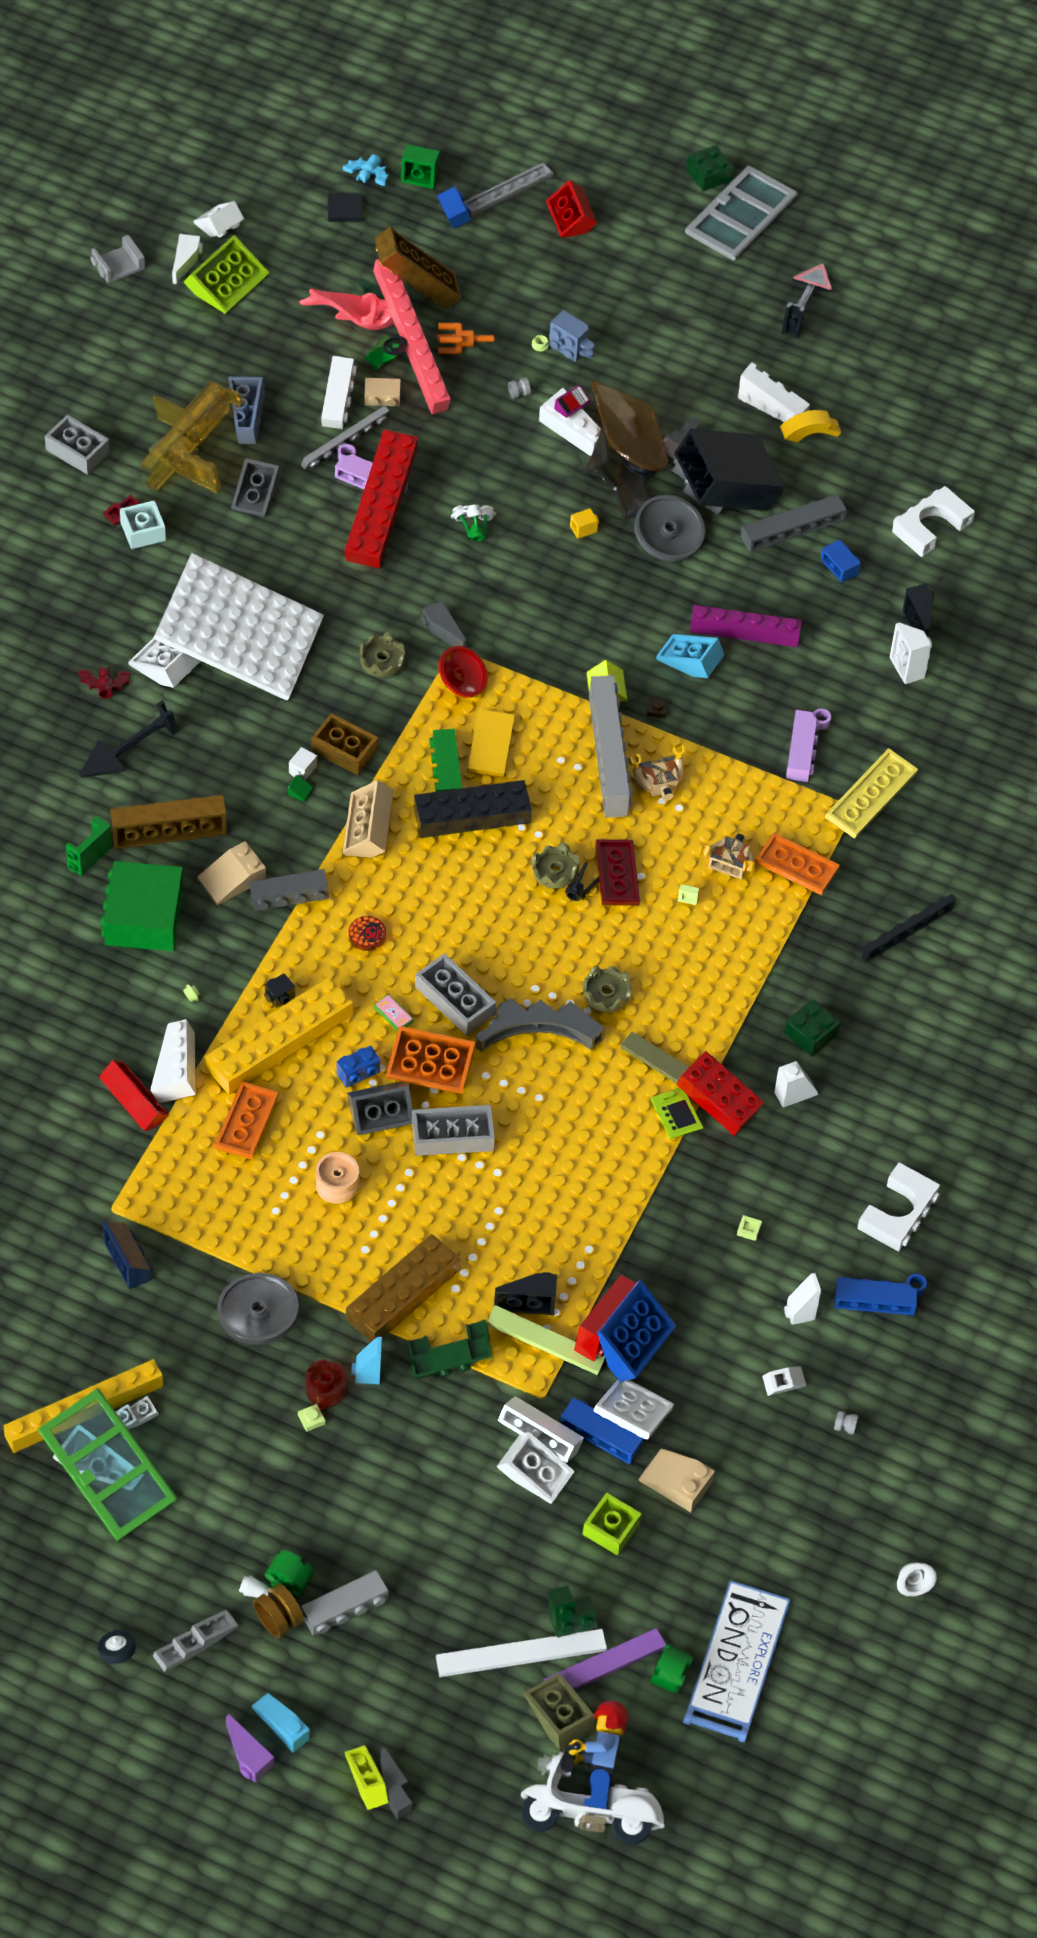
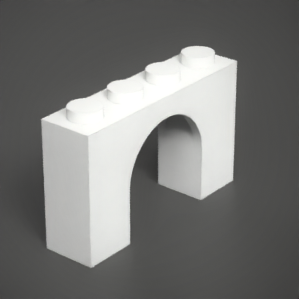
M944 486L940 490L934 491L928 498L922 499L915 507H910L903 515L897 516L893 522L892 532L918 555L923 557L935 549L937 537L922 525L921 519L927 516H940L961 531L973 522L975 511Z
M898 1163L890 1174L887 1187L908 1198L914 1210L906 1216L894 1217L869 1204L860 1217L857 1228L898 1252L902 1246L906 1247L911 1239L910 1234L918 1230L921 1218L927 1217L931 1209L930 1205L932 1203L935 1204L940 1197V1193H938L940 1185L901 1163Z

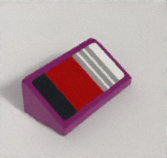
M577 385L555 400L554 409L568 418L591 401L582 387Z

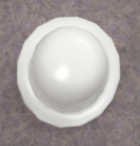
M909 1563L900 1571L897 1581L898 1590L906 1596L922 1595L934 1587L937 1580L936 1572L925 1563Z

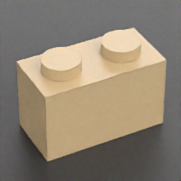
M365 378V405L400 406V379Z

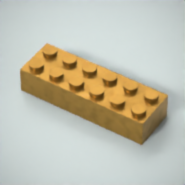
M392 227L387 228L374 238L375 248L379 255V263L391 270L394 275L401 277L404 282L411 284L415 290H419L425 297L432 299L435 304L442 306L444 309H447L461 299L455 273Z
M223 795L110 809L114 849L227 835Z
M430 1234L346 1307V1320L370 1342L377 1337L383 1338L460 1270V1258L433 1234Z

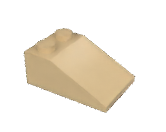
M244 841L224 853L202 872L197 879L215 903L219 905L250 889L249 882L266 879V867L247 842Z
M660 1449L639 1478V1481L687 1511L692 1512L713 1483L715 1471L698 1460Z

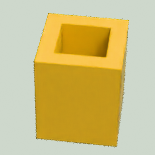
M590 508L571 515L570 527L578 539L597 532L599 519Z

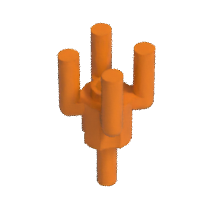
M438 323V330H455V333L437 334V341L439 343L455 344V347H438V354H461L463 347H473L474 342H494V335H474L473 330H463L461 323Z

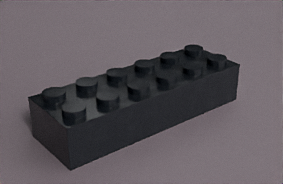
M525 780L414 795L413 808L420 838L531 823L532 808Z

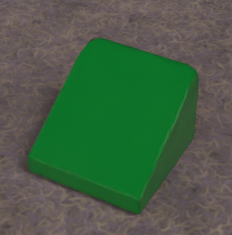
M295 775L288 786V796L305 802L313 787L300 776Z

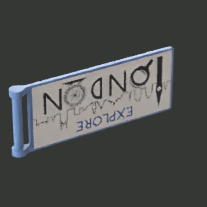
M730 1581L684 1718V1724L690 1725L691 1723L738 1738V1741L745 1743L790 1599ZM694 1711L743 1727L742 1730H738L694 1716L693 1713Z

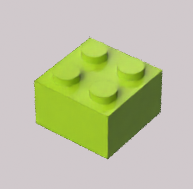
M606 1492L584 1523L583 1535L618 1556L640 1526L642 1513Z

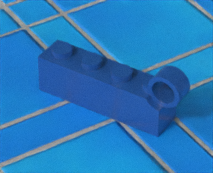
M920 1274L910 1275L907 1278V1282L893 1283L887 1280H860L849 1277L837 1278L834 1308L914 1315L917 1297L924 1294L927 1281ZM913 1282H917L922 1287L913 1288L910 1284Z

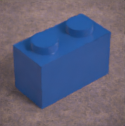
M456 187L437 195L453 229L471 220L469 216L471 210L467 203H463L466 200L462 192L458 193Z
M840 539L822 548V562L841 583L859 574L861 565L859 558L854 556L849 547L844 545Z

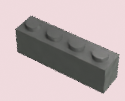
M325 869L249 882L254 911L329 898Z

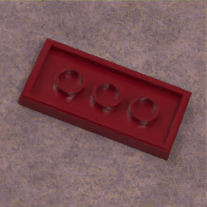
M596 839L595 848L602 905L639 906L640 896L633 840Z

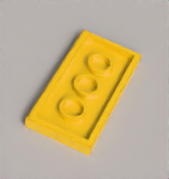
M478 709L467 772L504 777L515 714Z

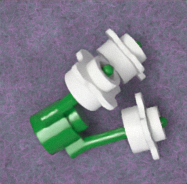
M475 504L471 506L465 505L464 507L459 505L453 509L451 518L456 519V521H462L468 538L477 542L484 540L485 536L488 535L487 521L492 520L496 516V512L493 511V507L487 505L482 507ZM477 517L483 520V526L480 523H478ZM467 518L474 519V524L471 525V528L467 524Z

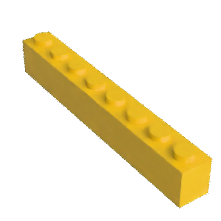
M152 1359L5 1424V1438L13 1453L44 1440L37 1431L38 1428L87 1396L94 1389L99 1388L114 1409L162 1388L163 1375L155 1360ZM96 1399L52 1429L51 1433L56 1435L105 1413V1411Z

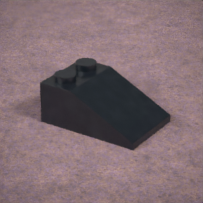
M927 584L906 588L902 612L909 626L924 631L928 637L934 593Z
M549 1272L535 1273L496 1287L494 1306L496 1305L511 1313L554 1315L557 1274Z

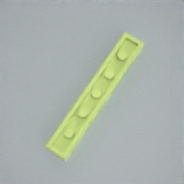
M496 1305L493 1307L487 1321L488 1326L596 1375L599 1373L605 1355L603 1357L599 1356L593 1362L574 1351L575 1341Z

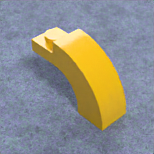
M824 410L802 412L789 418L780 426L784 439L799 443L804 437L813 433H824L835 437L841 434L837 419L830 418L828 412Z

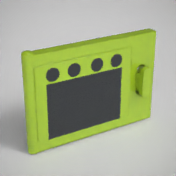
M680 1088L650 1098L669 1139L703 1129V1125L687 1094Z

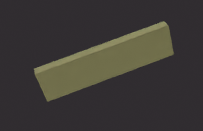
M634 1032L629 1034L620 1047L676 1084L681 1075L689 1068Z

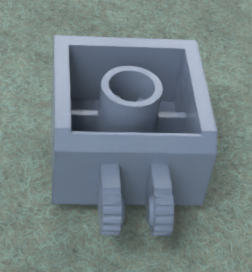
M564 310L550 322L549 346L554 350L559 351L575 362L582 356L587 359L594 356L595 344L588 339L589 328L587 324Z

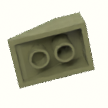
M560 1673L524 1692V1696L546 1734L559 1751L569 1746V1743L573 1740H580L596 1731L594 1714Z

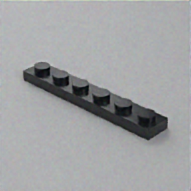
M950 894L947 897H941L937 903L925 907L922 912L912 915L906 922L897 924L888 933H882L873 942L869 941L863 947L862 959L866 963L954 910L955 896Z

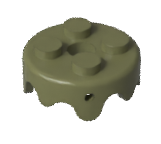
M386 632L383 636H370L366 643L361 642L359 658L361 666L366 672L377 677H388L398 673L405 662L403 643H398L390 632ZM384 656L387 658L384 660H380L378 657Z
M564 842L560 843L558 847L546 846L541 854L536 852L533 854L532 868L534 877L538 883L547 888H562L570 885L577 879L580 872L578 854L572 853L569 846ZM554 867H559V868H561V869L558 870V871L552 870V868H554Z
M594 966L589 975L584 979V999L590 1007L600 1012L609 1013L622 1009L629 1002L631 996L629 974L627 972H620L614 966H610L608 969H600L599 966ZM610 989L612 993L605 994L602 990Z

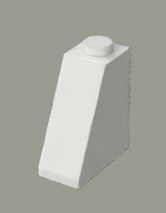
M797 1061L779 1067L774 1093L783 1108L818 1095L812 1081Z

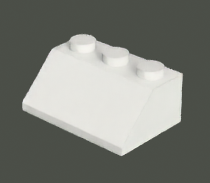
M896 623L890 659L904 684L924 679L928 669L930 649L932 648L931 639L922 630L902 623Z

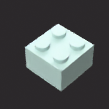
M155 501L120 509L121 525L131 549L166 541L165 525Z

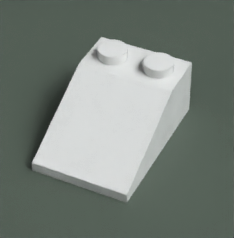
M530 1432L519 1435L497 1465V1468L511 1480L549 1503L555 1500L574 1473L573 1469Z

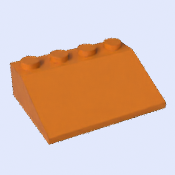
M399 1026L386 1078L462 1094L471 1070L475 1054V1042Z

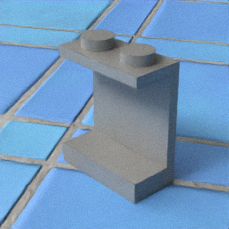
M129 235L122 237L123 247L103 255H99L95 248L92 249L91 263L94 267L98 268L100 276L105 278L108 283L145 269L144 256Z

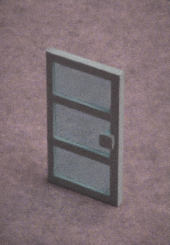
M748 165L685 229V234L724 256L735 260L798 196V193Z

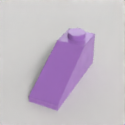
M228 1715L226 1716V1727L240 1766V1771L247 1779L251 1778L256 1783L274 1766V1757L232 1716Z

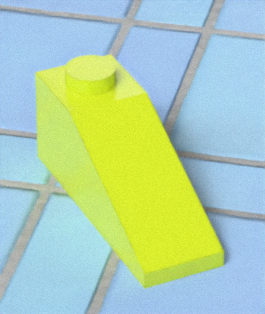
M366 1746L346 1751L345 1756L367 1809L387 1804L388 1798L385 1783Z

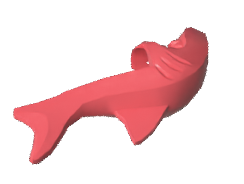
M310 289L311 296L300 300L301 305L323 304L333 306L339 310L335 316L336 319L351 320L358 326L368 330H381L395 324L385 299H380L373 293L358 296Z

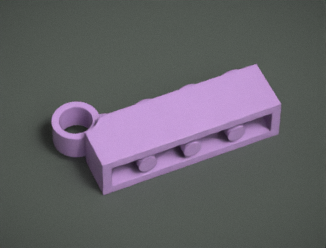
M350 444L341 445L338 449L339 461L335 465V478L364 489L373 463L357 457L354 446Z
M817 709L814 712L796 710L786 779L808 782L809 775H813L814 764H811V760L815 761L816 750L813 749V746H817L818 735H815V731L819 732V730L829 727L831 714L828 710ZM822 717L826 720L820 721L817 718Z

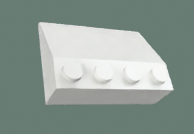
M153 638L128 663L131 667L157 683L175 687L202 661Z

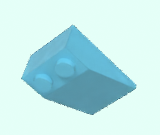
M672 634L656 656V659L692 677L708 678L725 654L718 638Z

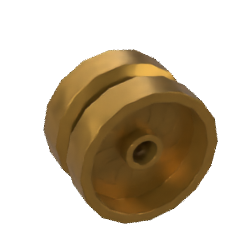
M280 1583L268 1590V1596L261 1594L253 1600V1607L258 1618L268 1632L277 1639L288 1633V1626L295 1628L304 1622V1617L298 1603L292 1594Z

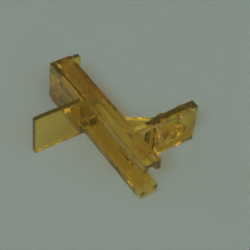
M210 381L185 409L155 394L152 398L158 419L173 426V428L141 462V467L149 469L152 474L145 481L146 485L159 491L174 473H177L218 493L221 486L216 466L212 462H207L198 455L191 453L230 411V402L237 406L242 405L240 393L228 387L225 389L223 386Z

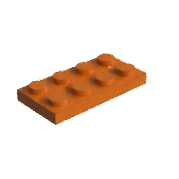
M774 832L755 863L820 895L824 893L840 867L839 864Z
M241 1081L215 1142V1149L252 1160L279 1097V1092Z

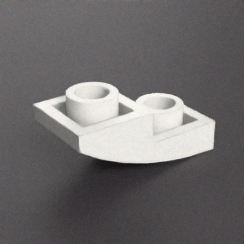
M148 1396L132 1406L127 1404L116 1411L128 1430L159 1415Z

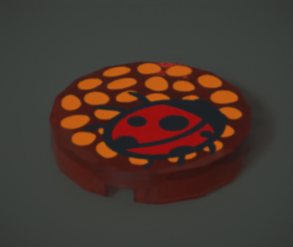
M372 916L359 917L349 927V940L357 949L363 951L375 950L376 947L382 946L386 940V927L378 918Z

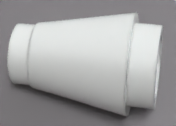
M244 1575L239 1592L243 1593L244 1596L258 1597L261 1594L268 1596V1590L272 1587L251 1575L250 1577Z

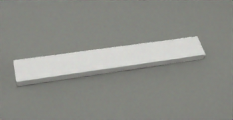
M598 1629L559 1638L553 1636L436 1655L439 1677L603 1652L606 1651V1643L603 1630Z

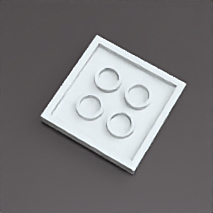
M617 1380L596 1404L594 1412L648 1440L672 1411L674 1403L630 1380L623 1382Z

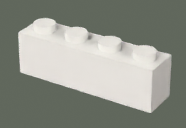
M516 1396L504 1405L498 1419L500 1423L520 1435L530 1432L566 1463L578 1453L584 1437Z

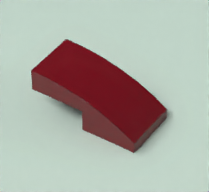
M130 494L120 504L115 502L103 515L115 526L121 524L120 509L141 503Z

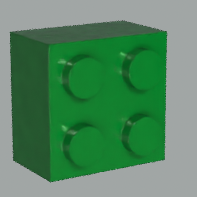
M407 144L402 156L401 182L434 189L439 175L440 151Z

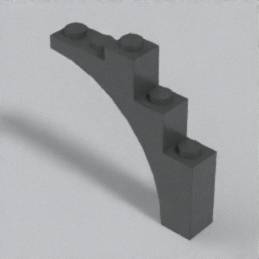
M694 417L691 422L687 421L679 432L675 430L671 435L667 434L662 442L665 444L662 451L675 459L673 462L675 466L672 471L685 479L684 484L686 487L683 492L697 501L674 455L675 450L691 428H697L700 420ZM705 506L717 515L724 508Z
M509 998L506 1002H501L498 1005L496 1018L491 1021L489 1026L477 1034L476 1048L483 1052L489 1046L504 1038L522 1033L540 1032L567 1037L592 1050L604 1039L605 1028L571 1001L567 1005L561 1006L556 1012L542 1000L531 1004L525 1010L513 999Z

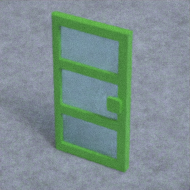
M99 1388L94 1389V1391L37 1430L116 1541L125 1537L178 1499Z

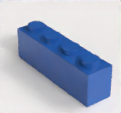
M573 1397L561 1415L560 1423L630 1465L643 1447L644 1438L594 1412V1408L590 1407L583 1400H577Z

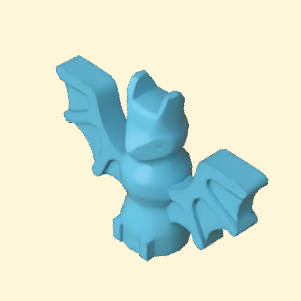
M371 155L368 161H364L360 157L356 161L349 160L347 165H343V170L349 173L363 169L356 178V180H362L363 183L373 174L376 175L377 184L385 186V181L388 180L385 167H379L382 161L377 155Z

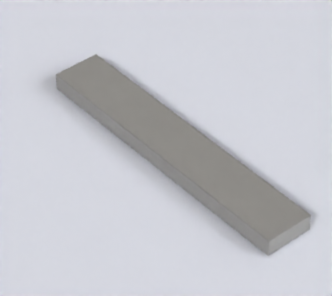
M543 162L463 203L468 204L471 210L469 216L472 217L552 178L553 172Z

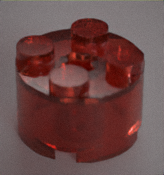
M325 1359L312 1363L305 1376V1393L307 1398L313 1404H317L320 1409L338 1404L345 1397L346 1372L344 1368L335 1361L333 1363Z

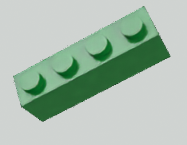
M455 729L433 730L432 738H429V747L433 749L431 763L435 764V767H433V779H437V782L434 783L435 792L461 789L462 782Z

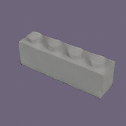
M375 1570L302 1605L301 1611L304 1621L312 1635L323 1634L336 1624H344L349 1618L355 1615L360 1616L367 1609L384 1604L388 1600V1589Z

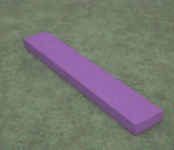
M656 1628L558 1673L576 1690L662 1651L666 1644ZM556 1673V1674H554V1675H552V1676H550V1677L545 1678L544 1681H546L547 1679H549V1678H551V1677L557 1675L558 1673Z

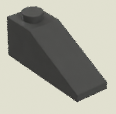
M443 601L423 608L422 624L427 626L432 634L451 646L466 647V639Z

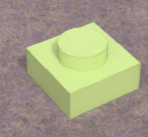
M681 884L678 901L696 905L699 888Z
M743 1215L737 1235L756 1241L762 1221Z
M317 1404L298 1411V1416L306 1432L325 1425V1419Z

